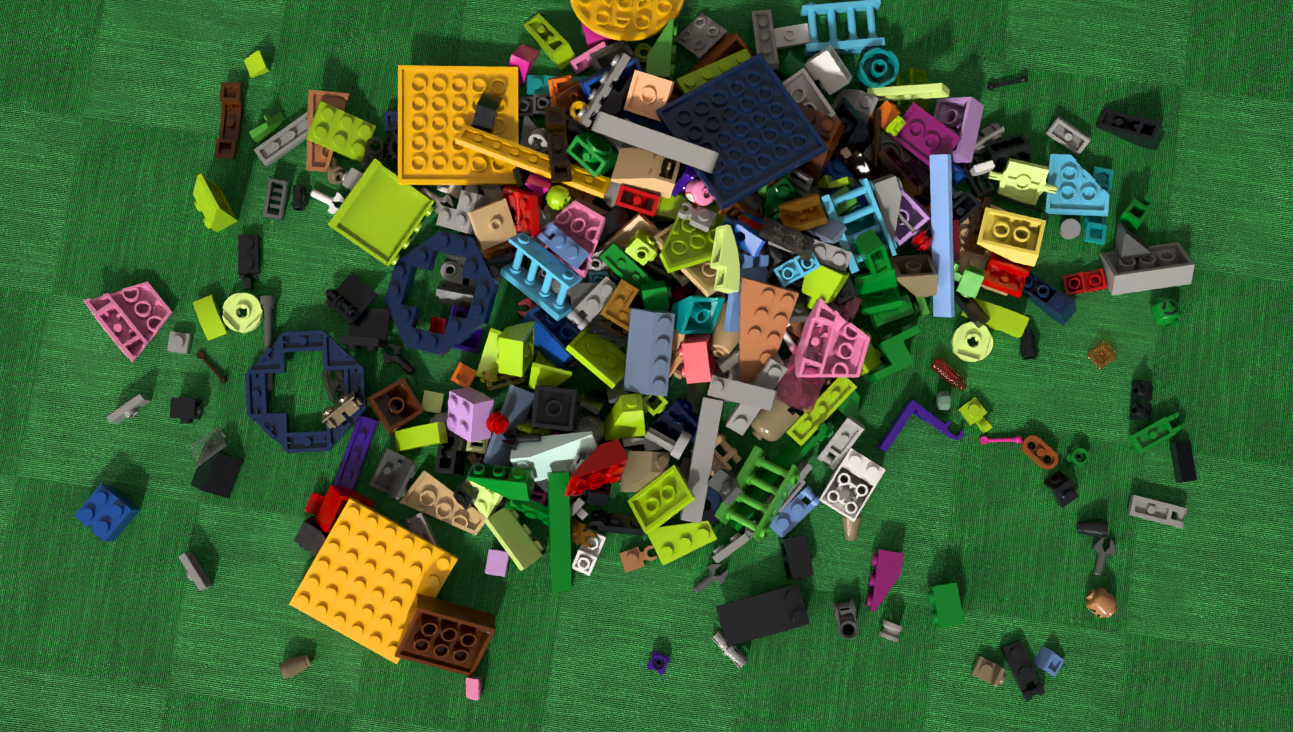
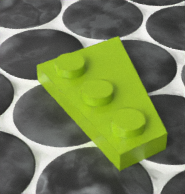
M709 520L701 521V523L690 522L662 526L648 535L663 566L718 539Z

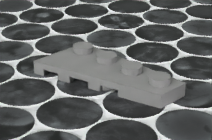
M625 53L615 55L610 63L612 68L609 72L605 71L599 80L601 85L597 90L593 89L588 97L589 103L586 107L583 105L577 114L579 117L577 121L586 127L590 126L592 122L589 119L590 116L598 113L602 106L600 100L602 98L605 99L609 95L613 87L611 83L618 80L629 62L630 56Z

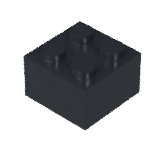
M535 384L531 427L572 431L577 390Z

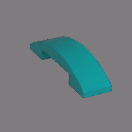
M1094 166L1091 176L1109 194V190L1112 188L1114 170ZM1084 215L1083 239L1085 242L1105 244L1107 225H1105L1106 216Z

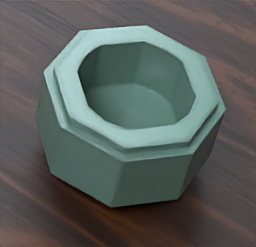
M940 391L937 394L936 404L939 410L950 409L951 397L948 391Z

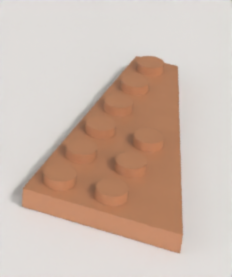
M740 275L738 382L752 384L769 357L776 359L799 293Z

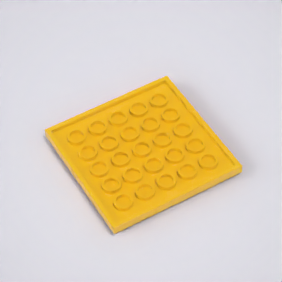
M398 65V185H517L513 169L517 166L456 144L455 138L464 124L472 126L476 105L484 91L503 98L491 134L519 144L518 67Z
M349 498L289 605L397 664L400 658L395 657V651L416 594L419 593L436 598L456 564L458 557L359 501Z

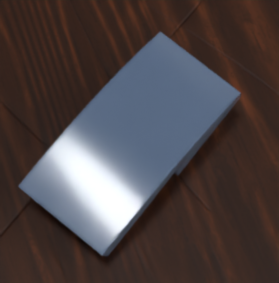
M827 218V224L804 230L806 235L818 236L822 242L834 244L842 238V234L847 228L843 224Z

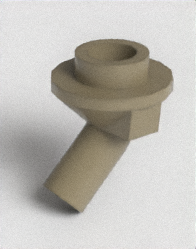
M336 157L331 158L329 168L326 171L328 173V181L334 185L341 183L346 173L343 167L337 166L338 159Z

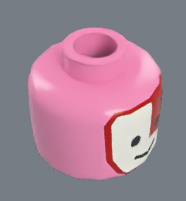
M699 177L689 181L686 185V197L690 202L706 206L714 200Z

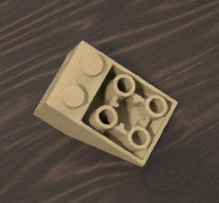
M620 148L611 181L670 199L681 162L642 148Z

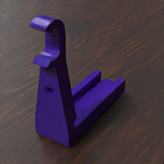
M906 400L875 448L881 452H887L912 414L951 440L961 439L964 435V430L958 431L956 436L948 431V426L951 425L950 421L943 423L915 401Z

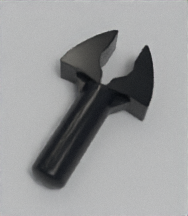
M511 249L506 254L486 258L489 266L503 262L509 264L514 261L517 249Z
M387 344L394 350L395 356L388 355L382 349L383 358L388 365L391 361H395L408 374L414 373L415 368L400 355V351L403 350L402 347L395 344Z
M515 427L503 433L505 439L510 440H502L505 447L516 450L519 443L540 442L541 434H519L518 428Z

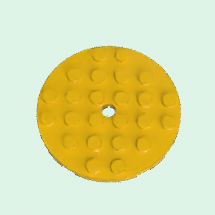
M570 0V3L579 20L593 32L613 40L636 41L662 32L670 19L675 21L685 0Z

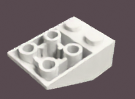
M850 448L834 470L819 501L854 522L884 474L885 469Z

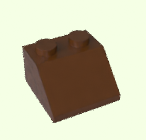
M404 377L368 397V403L388 435L406 426L425 412Z

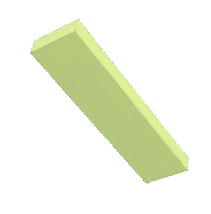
M943 83L868 88L867 93L879 98L878 102L886 100L897 101L949 97L950 89Z

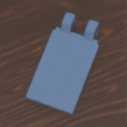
M759 252L755 258L752 255H747V253H738L740 275L767 283L769 255ZM739 283V292L728 294L724 330L727 332H739V293L741 283Z

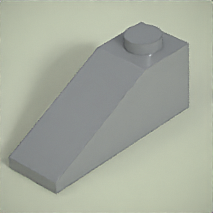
M889 174L871 182L875 189L873 195L890 238L895 239L902 197L900 191L902 183L899 177L896 178L895 175Z
M712 375L707 395L773 411L777 391Z

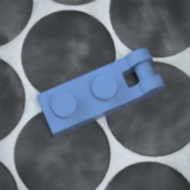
M549 222L544 232H540L536 237L577 270L590 254L552 222ZM554 233L555 236L552 240H549L548 238Z
M809 485L797 494L773 520L770 527L782 539L821 502L819 501L820 496H816L811 491L812 488ZM805 496L811 501L808 505L802 501Z

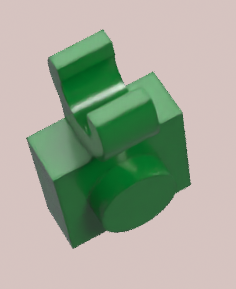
M829 421L822 422L813 435L818 439V442H822L825 437L829 439L834 433L832 429L835 426Z

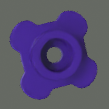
M654 650L651 653V660L647 663V668L658 671L659 674H664L666 672V665L670 662V657Z

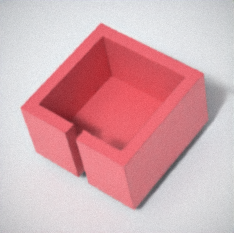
M688 334L679 346L680 357L684 359L682 375L686 377L687 384L711 382L712 375H715L717 371L716 359L713 353H708L712 334Z

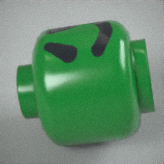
M1167 296L1156 299V303L1151 307L1155 323L1162 325L1163 328L1179 323L1182 313L1177 301L1168 299Z

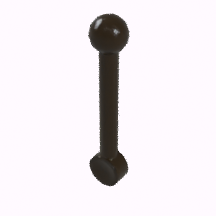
M199 351L196 357L207 364L218 376L220 383H226L227 377L222 376L206 359L205 353Z

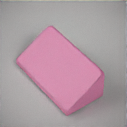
M604 41L570 61L569 65L576 75L591 66L589 54L606 47Z

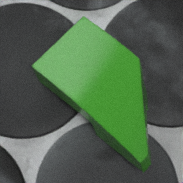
M282 112L273 117H270L269 114L264 115L266 123L249 131L252 139L260 143L276 131L285 119Z

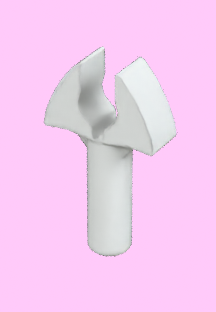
M315 189L311 191V197L329 205L328 212L331 214H335L338 210L334 203H343L345 200L338 192L335 197H330Z

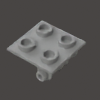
M700 13L676 37V42L693 53V58L698 62L728 31L703 13Z

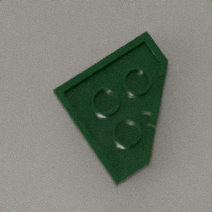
M785 176L776 179L772 184L766 186V199L762 211V220L773 225L783 226L778 205L802 197ZM770 232V234H769V236H768V238H767L765 244L763 245V247H764L765 249H766L768 246H771V245H768V244H767V243H768V240H769V238H770L771 232Z

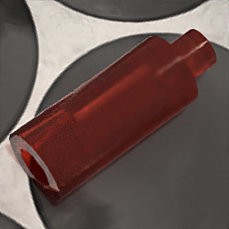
M938 357L930 366L953 389L957 387L960 391H963L967 387L962 381L964 378L941 357Z

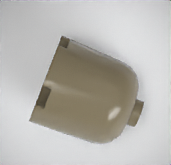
M776 395L773 411L760 409L750 424L754 429L751 433L759 440L764 438L768 441H776L801 416L793 409L788 410L790 407Z

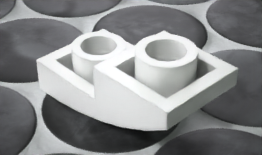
M588 528L587 531L596 533L598 537H589L588 542L593 545L592 548L581 544L571 568L590 576L607 536Z

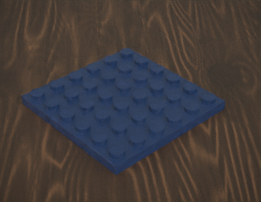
M761 53L656 110V115L672 137L719 153L712 173L695 167L692 168L721 210L828 150L824 140Z

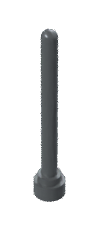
M260 296V304L262 309H264V353L273 345L272 309L276 305V296ZM273 373L267 374L268 392H271L273 389Z

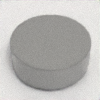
M1067 219L1059 226L1060 235L1068 240L1077 237L1081 231V226L1075 219Z

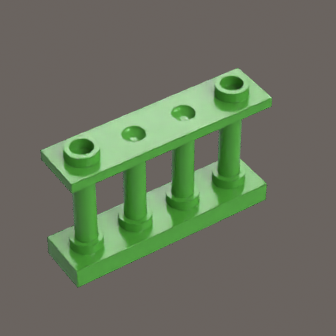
M754 446L736 477L742 492L730 506L722 501L714 516L726 525L729 520H734L753 530L752 536L761 543L763 538L765 539L768 536L770 526L793 485L798 483L800 470L797 466L792 465L788 471L766 460L765 452L761 448ZM764 467L784 477L785 479L780 488L757 478L755 474L758 469ZM753 484L774 495L770 505L767 506L746 495L749 485ZM744 502L765 513L760 523L757 524L738 514L735 510L738 504Z

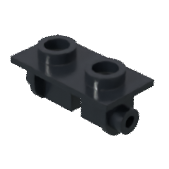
M1132 380L1129 420L1149 422V418H1151V404L1147 403V400H1152L1153 385H1151V381Z

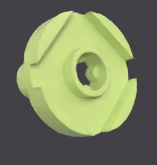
M236 293L224 302L223 321L234 331L241 333L251 332L261 324L264 318V310L260 300L251 294ZM241 308L244 310L247 308V315L245 317H239V310Z
M973 322L962 324L955 330L952 336L953 353L966 362L980 361L990 354L993 348V337L985 325L977 328ZM974 337L977 345L970 347L967 340Z

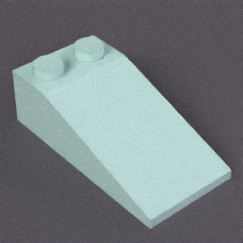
M592 431L541 436L540 442L517 444L516 450H511L510 460L514 467L532 469L534 481H542L547 479V472L567 470V467L574 461L579 451L585 452L583 459L587 454L590 456L598 447Z

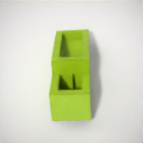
M973 298L990 317V320L984 324L986 327L996 331L1000 330L1016 338L1022 337L1029 321L1028 317L1001 306ZM962 310L961 316H964L969 319V317Z
M435 422L394 432L397 452L448 442L445 422Z

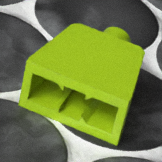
M819 263L821 267L804 276L802 293L811 296L807 307L813 309L820 298L825 303L833 302L850 274Z

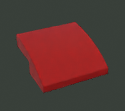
M991 251L982 285L1020 298L1031 266L1013 262Z

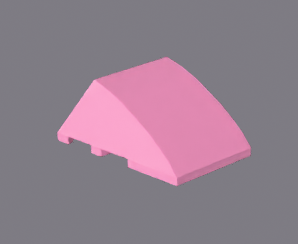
M575 200L557 214L556 219L552 222L590 254L577 270L536 236L532 239L580 277L585 278L603 232L606 218ZM545 225L541 227L540 232L543 233L547 227ZM553 233L548 239L552 240L555 234Z
M148 282L123 288L122 291L115 293H106L94 299L83 300L98 323L122 353L132 362L137 359L172 314L170 308Z
M821 298L818 299L805 321L794 359L796 377H860L870 337L855 325L846 321L836 310H832Z

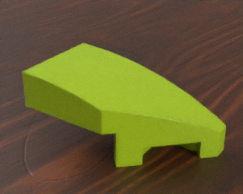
M896 115L884 132L887 135L891 133L895 137L907 122L899 115Z
M824 175L818 183L815 182L816 187L826 189H841L844 186H855L852 177H844L833 181L832 176Z

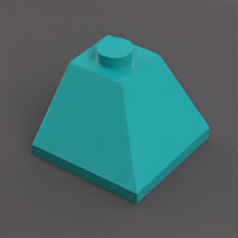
M689 296L674 303L671 309L675 313L674 329L679 334H713L725 297Z

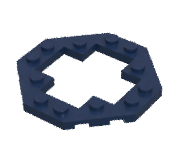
M438 231L395 263L385 296V303L406 347L443 356L454 345L461 344L471 337L473 332L488 325L499 284L490 271L491 268L485 256L482 255L477 240L473 237ZM438 252L466 258L461 276L478 281L467 319L450 315L444 335L416 328L421 309L405 305L416 268L432 271Z
M325 330L282 332L277 338L278 340L265 351L255 366L250 368L245 374L247 415L262 427L261 429L272 439H275L287 453L330 451L368 409L366 368ZM323 351L324 370H344L345 393L349 394L354 390V398H359L363 404L350 417L344 411L343 415L346 417V420L336 428L330 429L326 425V431L290 433L289 413L269 414L267 374L287 373V352Z

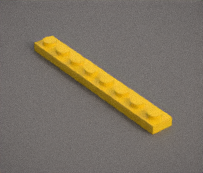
M465 124L455 138L456 144L551 179L549 160L546 154ZM571 164L572 182H560L603 199L612 184L611 178L603 175L595 178L588 170Z

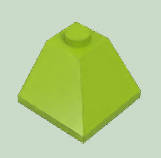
M533 362L528 388L533 390L532 393H534L535 384L563 387L574 380V374L570 371Z

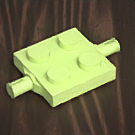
M1009 158L1006 168L1002 173L990 170L988 179L998 180L1000 183L996 193L1031 205H1036L1043 191L1053 194L1057 191V186L1046 184L1049 167Z

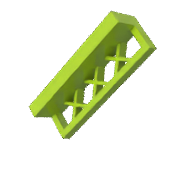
M837 377L785 433L802 446L820 424L826 421L857 386L847 377Z

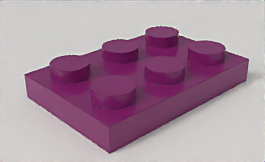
M914 102L902 116L907 123L897 136L894 137L889 133V136L929 167L930 155L950 154L962 139Z

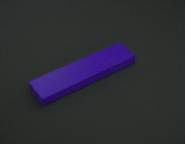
M361 415L356 421L334 485L355 490L379 423L378 420Z

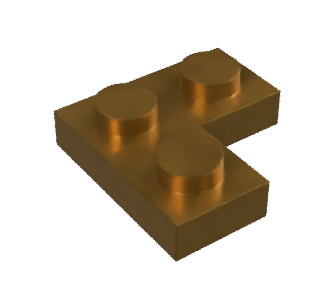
M621 278L600 314L628 331L631 309L629 306L639 289Z

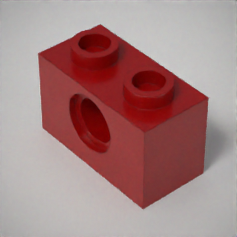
M621 184L615 205L655 217L658 215L663 197Z

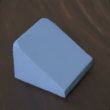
M1043 646L1033 663L1055 677L1065 659Z

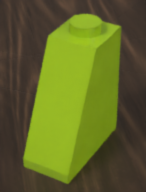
M493 328L489 331L476 376L480 378L479 382L489 386L492 383L497 384L501 375L499 373V365L496 364V357L499 352L496 341L498 335H501L502 332Z
M641 393L626 394L619 397L604 421L606 441L645 437L646 431Z

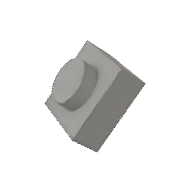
M170 331L167 351L189 354L192 334Z

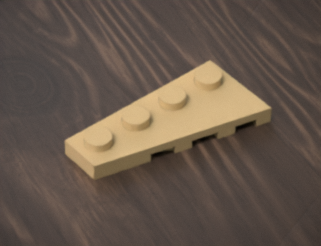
M426 470L421 473L399 502L474 535H477L486 524L484 520L487 518L473 506L465 510L453 497L455 492Z

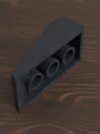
M790 583L715 606L727 647L810 624L798 583Z

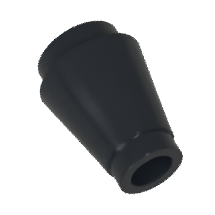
M1025 329L1022 337H1020L1019 355H1021L1023 360L1036 359L1040 351L1033 330Z
M1103 519L1078 521L1077 534L1099 539L1108 537V521H1103Z

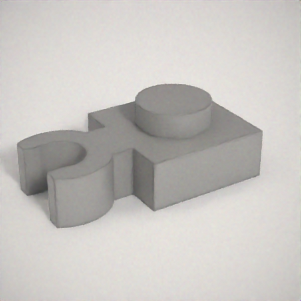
M683 202L682 208L686 211L679 209L677 216L681 219H690L689 225L708 233L717 213L700 205L695 209L690 203Z

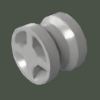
M883 620L882 624L884 627L879 632V636L899 642L898 635L902 631L903 626Z

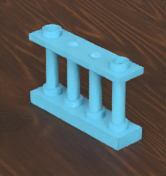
M881 0L827 4L810 2L803 5L800 16H808L810 42L804 48V58L812 57L830 44L838 55L866 53L874 48L884 49L885 37L879 38L876 35L874 10L879 9ZM866 11L869 35L867 39H859L857 37L855 12ZM835 13H847L848 40L840 41L837 38ZM827 14L830 38L828 42L818 41L816 15Z
M867 178L859 179L860 187L834 198L830 197L829 194L819 196L820 204L826 217L843 225L872 213L876 225L848 236L843 233L842 238L836 242L839 247L851 251L850 246L854 243V239L872 229L875 234L880 233L887 254L889 256L897 255L895 251L897 249L894 238H890L873 195L875 189L870 180L868 181ZM860 195H865L868 206L842 217L840 215L837 216L835 211L837 205ZM852 254L847 266L850 274L859 271V262L863 261L860 254Z
M524 231L511 237L509 242L517 248L513 262L501 268L500 275L555 320L559 321L571 312V306L565 302L568 289L581 282L582 278ZM524 254L532 260L529 271L521 266ZM538 266L546 271L543 283L535 277ZM553 278L561 283L558 295L550 289Z

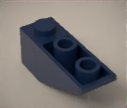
M1029 271L1025 280L1023 294L1048 316L1064 326L1076 312L1075 300Z

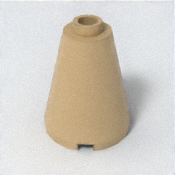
M728 300L723 303L711 339L710 350L718 358L728 357L739 343V332H727L724 330Z

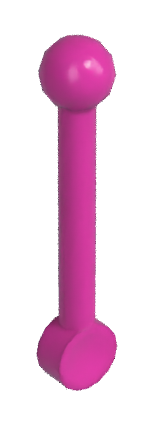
M983 436L979 441L981 444H987L988 442L1021 443L1023 439L1021 436H1016L1015 438H987Z

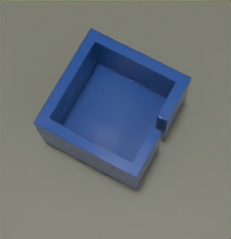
M100 484L74 516L85 526L93 527L91 531L104 542L115 541L140 509L111 484Z

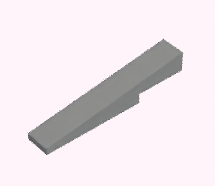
M704 396L702 398L687 473V483L696 499L681 510L680 518L684 521L701 523L708 488L707 483L710 477L723 400Z

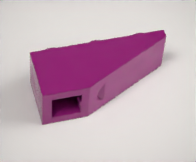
M876 549V553H872L871 565H874L873 573L869 574L868 585L871 586L870 594L867 593L865 602L869 611L875 612L901 575L904 553Z

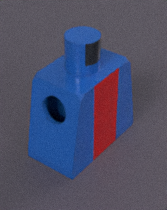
M743 212L739 219L728 214L722 225L727 224L731 226L736 245L755 258L761 251L774 226L747 212Z

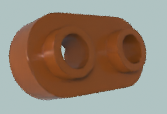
M1030 435L1022 440V451L1042 469H1052L1058 464L1059 458L1057 453L1038 436ZM1029 442H1032L1034 445L1032 450L1028 448ZM1045 455L1049 458L1048 463H1045L1043 460Z

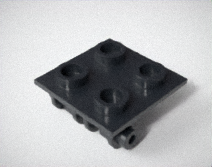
M353 273L347 277L337 290L329 288L325 292L328 299L326 303L351 325L378 296L376 292Z

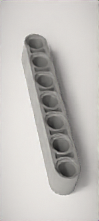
M598 111L591 128L594 132L709 173L713 172L719 153L601 111Z

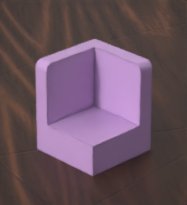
M489 549L485 573L506 577L510 561L509 554L503 550Z

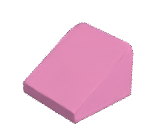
M481 677L466 678V697L468 699L479 700L482 697Z

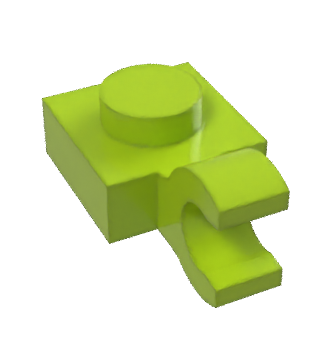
M976 397L958 409L969 425L976 423L983 433L993 428L983 417L987 414V411Z

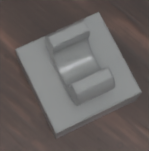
M579 497L570 506L571 518L577 514L584 520L589 515L582 508L585 504L582 498Z

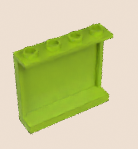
M374 158L327 225L389 267L390 264L395 265L400 258L399 251L402 248L406 249L412 241L409 238L413 232L417 233L423 225L421 222L425 215L428 217L435 208L432 205L435 201L430 200L411 185H398V176Z

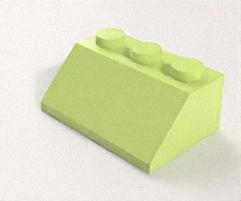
M504 507L488 517L484 522L520 571H522L544 555L542 552L544 548L538 540L534 541L530 536L532 531L526 523L523 525L520 523L518 512L515 509L509 511Z

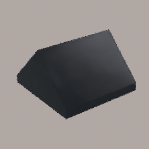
M205 447L191 485L204 492L229 498L244 460Z

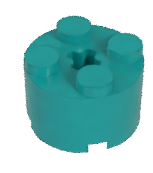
M874 48L867 51L856 70L859 85L866 92L868 88L891 87L899 72V61L895 54L889 50Z

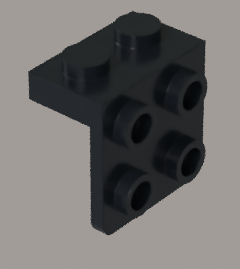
M366 308L352 325L350 324L349 336L340 335V344L346 345V349L359 350V347L366 348V351L378 352V349H387L390 311L388 309Z

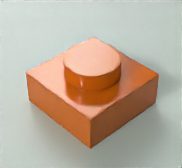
M460 362L450 380L464 388L471 387L476 378L477 371Z

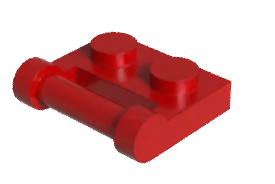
M523 189L513 190L512 197L515 198L517 221L515 231H524L529 235L537 236L540 233L537 195Z

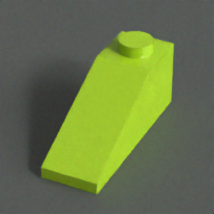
M539 13L524 24L526 30L560 70L576 58L569 43Z

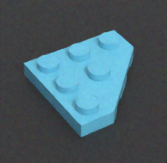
M1050 154L1048 184L1057 186V191L1055 194L1047 192L1045 212L1047 214L1108 216L1110 195L1098 185L1096 180L1076 162L1072 155Z

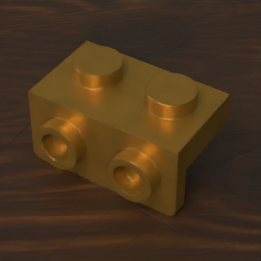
M818 193L778 205L780 218L787 235L827 224V218L820 204Z

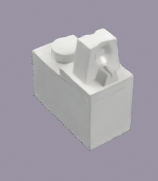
M831 44L810 57L804 65V69L815 81L819 79L821 88L827 91L829 95L849 84L853 77Z

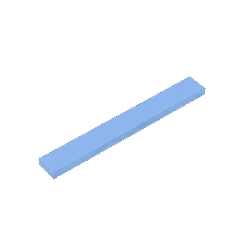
M951 154L930 155L932 261L938 273L937 295L933 296V317H955Z

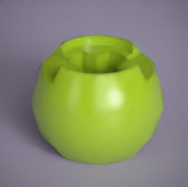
M561 185L552 186L546 196L548 206L557 211L565 209L571 199L569 190Z

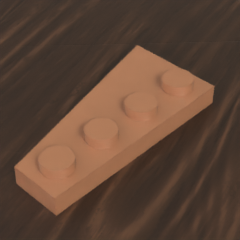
M308 90L307 133L320 101L345 111L344 108L349 93ZM307 140L306 171L326 172L329 168L333 151Z

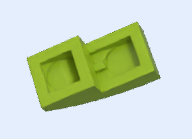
M212 294L193 301L197 317L208 341L228 333Z

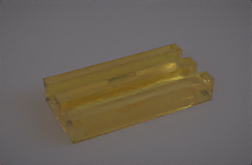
M499 368L482 371L483 375H485L484 381L487 383V391L508 387L510 384L516 385L526 382L524 373L523 377H520L521 379L492 386L494 381L515 376L505 374L491 378L490 374L499 372Z

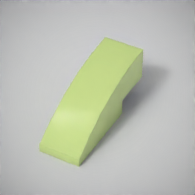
M726 224L716 227L710 268L717 269L714 290L727 294L739 292L740 263L732 228Z

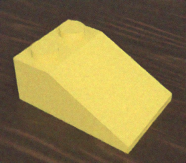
M985 207L977 244L1013 262L1034 267L1039 256L1046 220Z

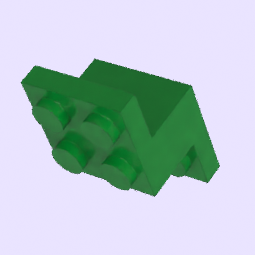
M889 255L888 258L892 269L875 279L872 277L864 261L859 262V271L852 274L853 282L859 293L857 299L863 316L903 306L897 286L895 269Z
M909 324L896 332L897 335L894 336L891 333L878 340L879 344L875 348H878L883 358L881 360L883 365L871 370L872 375L868 377L871 384L914 363L904 342L921 333L918 325L912 327Z

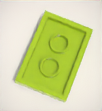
M320 101L305 139L362 163L376 126Z
M588 324L566 347V350L613 389L624 377L626 354L609 340L589 333L590 324Z
M673 465L631 497L628 503L644 533L649 535L694 501L696 497L680 469Z

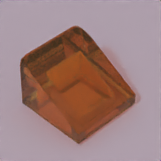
M1103 340L1087 356L1101 370L1116 359L1117 354Z

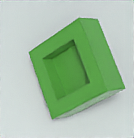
M915 297L912 299L913 303L911 304L918 318L930 314L925 297Z

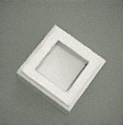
M993 160L974 165L969 171L971 178L990 172L995 165Z

